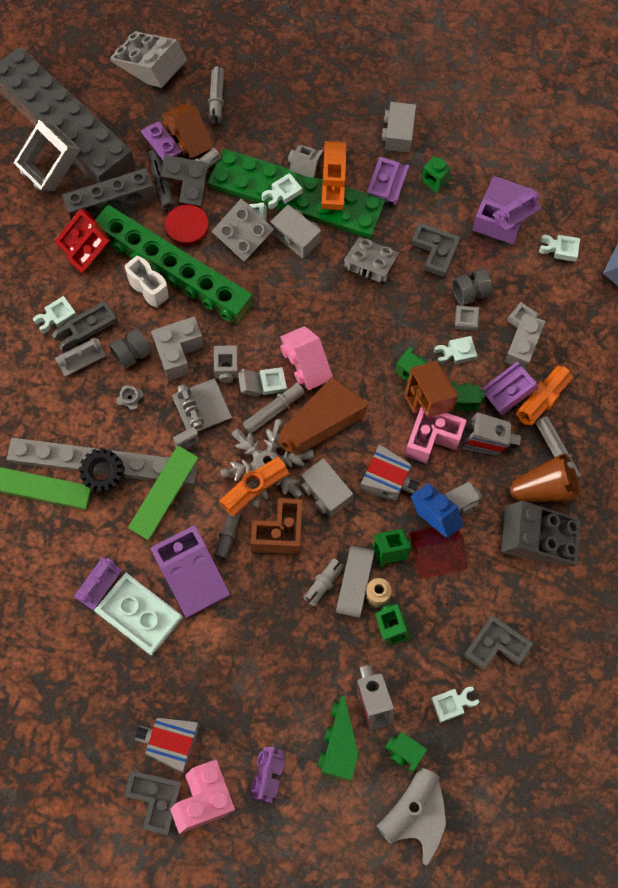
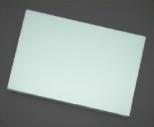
M128 573L121 577L94 610L95 613L150 656L155 654L183 619L180 613Z

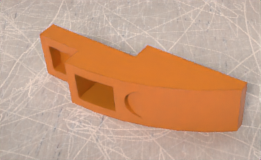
M325 141L321 209L343 210L346 142Z

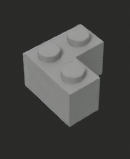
M195 316L151 331L153 343L167 381L189 375L188 363L184 354L204 348L202 335Z

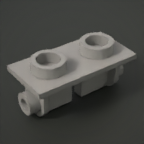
M95 337L64 354H60L55 360L64 376L67 377L106 357V354L102 349L100 341Z

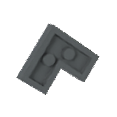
M164 155L161 178L182 182L180 204L201 207L208 163Z
M419 222L411 245L430 251L424 267L425 271L445 277L461 237Z
M491 615L463 657L483 671L497 651L519 665L533 643Z
M131 770L124 797L149 803L143 830L169 836L173 821L170 809L178 801L182 782Z

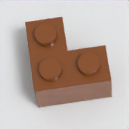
M183 103L161 114L164 120L162 121L163 127L168 133L177 137L179 141L177 145L182 150V155L193 158L214 147L196 106Z
M434 361L411 367L404 397L412 412L418 413L422 407L427 418L453 411L458 398L457 391L449 383L447 374L444 369H441L439 363Z
M278 498L277 521L252 520V552L300 554L302 499Z

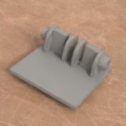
M241 198L211 232L245 262L274 228Z
M359 237L345 257L344 267H347L348 271L357 274L360 272L361 276L366 269V278H369L371 274L370 279L379 283L381 281L386 282L388 278L387 273L400 252L394 251L390 247L376 244L369 239Z
M215 378L191 388L181 385L177 388L178 392L172 395L186 430L195 427L196 431L199 432L232 419Z

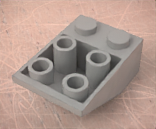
M135 31L129 35L122 46L116 49L110 60L146 84L162 88L187 61V58L176 39Z

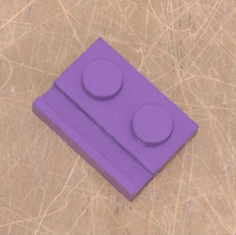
M379 157L367 190V195L385 199V202L389 201L397 205L409 165H400V162Z
M517 361L482 389H484V395L502 416L539 387Z

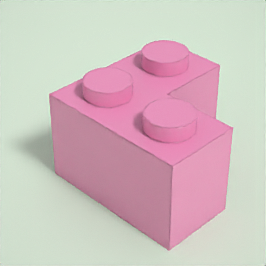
M303 326L280 337L283 343L280 345V349L284 357H288L292 365L295 364L297 371L294 372V375L299 385L303 384L310 390L326 383L331 377L333 378L320 338L307 327Z
M421 407L406 448L405 457L427 464L434 443L457 450L467 420L448 413L427 418Z
M217 760L196 766L185 775L193 797L177 802L170 809L179 834L226 817L235 810Z

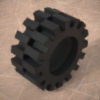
M100 448V450L93 449L92 453H87L85 455L86 458L81 460L82 466L79 467L81 475H79L80 479L92 491L105 494L109 493L108 491L116 490L115 487L122 484L121 480L125 477L123 474L125 467L122 464V460L111 450H105L104 448ZM100 462H106L111 467V474L104 480L96 479L93 474L94 467Z

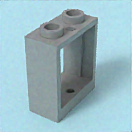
M39 120L15 159L14 164L20 169L19 171L22 175L33 182L36 189L42 192H55L81 149L53 122ZM49 140L61 154L48 175L45 176L33 163Z

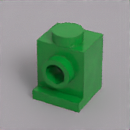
M433 156L423 167L421 182L438 194L451 180V167L442 158ZM433 176L436 179V182L432 180L430 177Z
M411 347L399 359L395 368V373L407 382L411 367L427 363L423 357L414 355V349Z
M452 381L451 386L456 389L458 395L453 411L478 412L480 404L484 403V389H480V385H473L472 383L457 385V381Z
M403 529L375 534L372 550H375L374 555L380 568L384 567L386 563L407 560L412 546L410 539L405 537Z
M398 604L386 605L381 608V611L375 613L383 640L389 646L413 638L404 611ZM394 622H399V624L392 626Z
M403 732L398 737L393 735L385 746L395 763L402 767L405 764L409 766L407 772L410 774L413 773L427 751L426 748Z

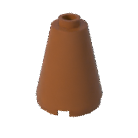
M560 454L514 479L513 485L510 486L513 499H517L518 502L522 500L526 502L578 500L580 497L576 494H580L579 482L575 469H571L568 466V462H572L568 454Z

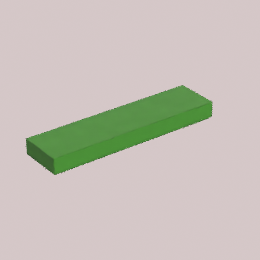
M180 446L176 447L128 527L130 530L150 541L199 459L197 456Z
M0 467V493L87 511L92 490L84 484Z

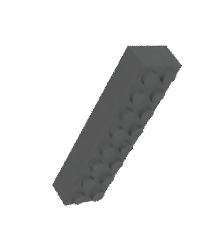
M17 48L0 61V94L34 126L37 125L39 120L53 122L81 149L73 163L95 184L122 176L135 165L132 150L23 48Z

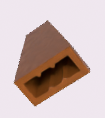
M331 377L281 429L278 443L284 450L297 456L361 420L365 416L369 403Z

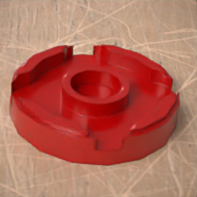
M186 204L177 206L165 218V231L170 240L178 245H195L196 242H201L208 233L209 222L206 213L197 206Z

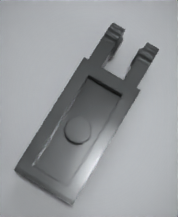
M104 301L67 321L65 325L55 330L52 336L55 340H60L72 332V336L61 341L59 344L62 351L69 350L77 343L117 323L118 319L108 303Z

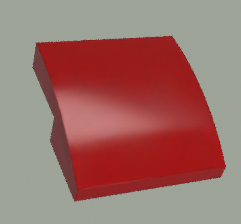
M82 208L54 242L68 255L66 258L81 273H84L110 242V239L96 220Z

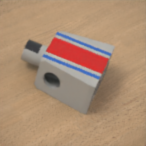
M476 413L464 427L461 449L499 455L506 447L518 449L521 436L510 433V422Z
M378 445L361 482L360 492L397 500L402 490L414 494L420 482L408 477L411 469L409 462L385 447Z
M372 665L360 667L358 669L360 679L357 680V693L368 731L393 725L394 707L383 675L380 673L374 674Z
M157 718L153 729L139 725L135 740L148 744L145 753L148 757L185 774L200 726L198 723L191 721Z

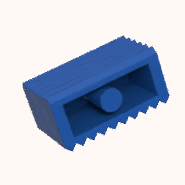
M430 483L425 484L412 494L411 498L413 499L417 514L446 538H449L463 527L464 523L458 505H455L454 502L446 498L445 495L431 486Z

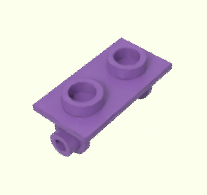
M159 121L141 130V133L163 161L164 155L177 157L178 154L182 153V150Z
M530 191L493 213V216L507 231L542 209L537 203L539 195L536 191Z
M102 557L74 595V598L90 609L95 610L122 572V569L114 565L115 563L109 558L105 559Z
M263 747V751L260 752L257 759V766H259L257 775L251 783V799L262 800L271 804L273 799H276L280 780L273 779L272 774L282 775L286 759L284 751L275 749V747Z

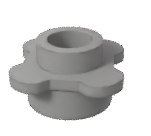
M125 385L122 387L120 397H117L116 402L119 406L124 405L129 407L130 410H136L139 400L143 398V392L133 386Z

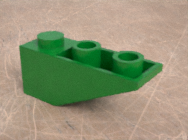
M341 696L340 702L334 701L331 716L335 717L334 725L327 728L324 739L325 742L329 743L327 752L321 751L317 767L322 768L321 775L351 783L358 751L345 696Z

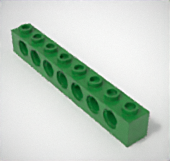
M107 205L95 219L110 239L109 244L112 245L114 250L121 254L125 253L131 260L136 256L142 257L149 263L151 270L159 273L169 285L179 287L188 297L201 301L207 309H214L226 321H233L238 325L253 306V294L112 206ZM169 264L175 265L173 267H167ZM188 275H192V276H193L192 278H189V279L185 278V277L188 276ZM204 287H212L209 290L203 289ZM223 298H229V299H230L229 301H226V302L221 301V299H223Z

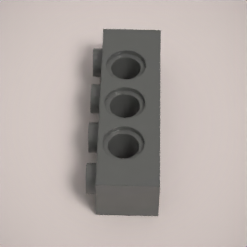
M146 168L62 194L70 220L82 208L96 219L107 205L122 211L156 200L153 184Z

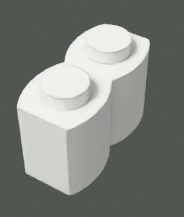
M136 256L125 265L130 285L136 291L143 293L145 300L150 305L159 307L169 298L165 279L159 273L152 271L145 259Z

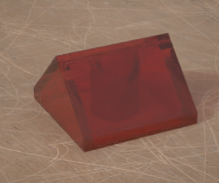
M434 527L408 532L420 579L467 569L465 542L460 530L449 538H446Z

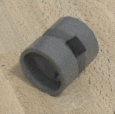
M484 268L470 272L469 276L464 274L452 279L453 292L461 306L474 302L476 297L480 300L493 294L491 279Z
M137 328L125 334V340L118 338L108 345L114 358L124 370L135 364L136 358L142 359L152 353L148 342Z

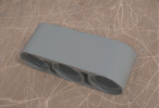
M354 545L350 546L336 613L360 618L375 550Z

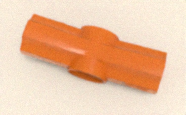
M557 365L544 382L541 381L538 384L539 388L529 395V398L516 413L520 422L524 425L532 426L545 411L548 412L560 397V393L564 391L573 379L569 369Z
M276 457L257 470L247 472L243 479L219 500V503L230 515L235 517L254 498L259 497L264 490L289 476L286 465L282 459ZM251 480H255L260 484L256 489L247 487V483Z

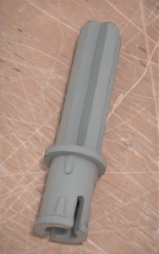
M215 66L211 71L210 99L208 100V120L213 124H216V117L217 123L222 121V108L224 107V70L218 66Z
M295 383L294 386L284 393H278L276 399L244 421V428L249 433H253L285 408L289 409L292 403L305 395L303 388L298 383Z
M547 416L540 418L536 425L554 457L563 453L568 454L572 461L568 462V466L571 469L574 468L577 478H580L582 475L572 460L573 455L568 453L550 419Z

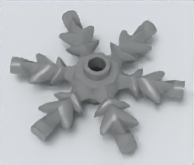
M276 419L273 432L267 429L269 441L265 439L264 441L268 448L263 451L258 449V441L254 444L251 433L246 437L241 430L235 429L231 435L240 442L236 444V447L247 450L244 454H252L254 460L250 464L242 460L243 465L231 461L232 468L220 469L222 479L235 475L234 481H238L247 472L255 471L265 465L264 461H271L279 457L284 464L293 468L292 463L304 466L305 464L302 460L314 458V453L312 449H309L297 456L293 453L289 454L288 451L285 452L284 456L278 455L276 449L281 447L278 439L285 422ZM287 476L276 483V486L281 483L284 495L289 491L296 499H299L304 494L294 485L299 483L297 479ZM252 481L251 483L256 485L251 489H256L260 485L259 482ZM264 490L259 497L254 498L250 503V507L259 509L261 498L268 499L267 491Z

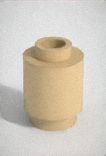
M382 578L371 580L365 594L367 603L374 608L384 607L389 602L391 596L390 584ZM375 590H379L382 593L378 594L375 592Z

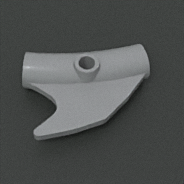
M419 767L401 799L376 827L390 844L407 838L419 840L422 844V862L424 865H428L439 846L446 827V819L439 783L440 777L425 768ZM410 804L417 807L416 813L410 811Z

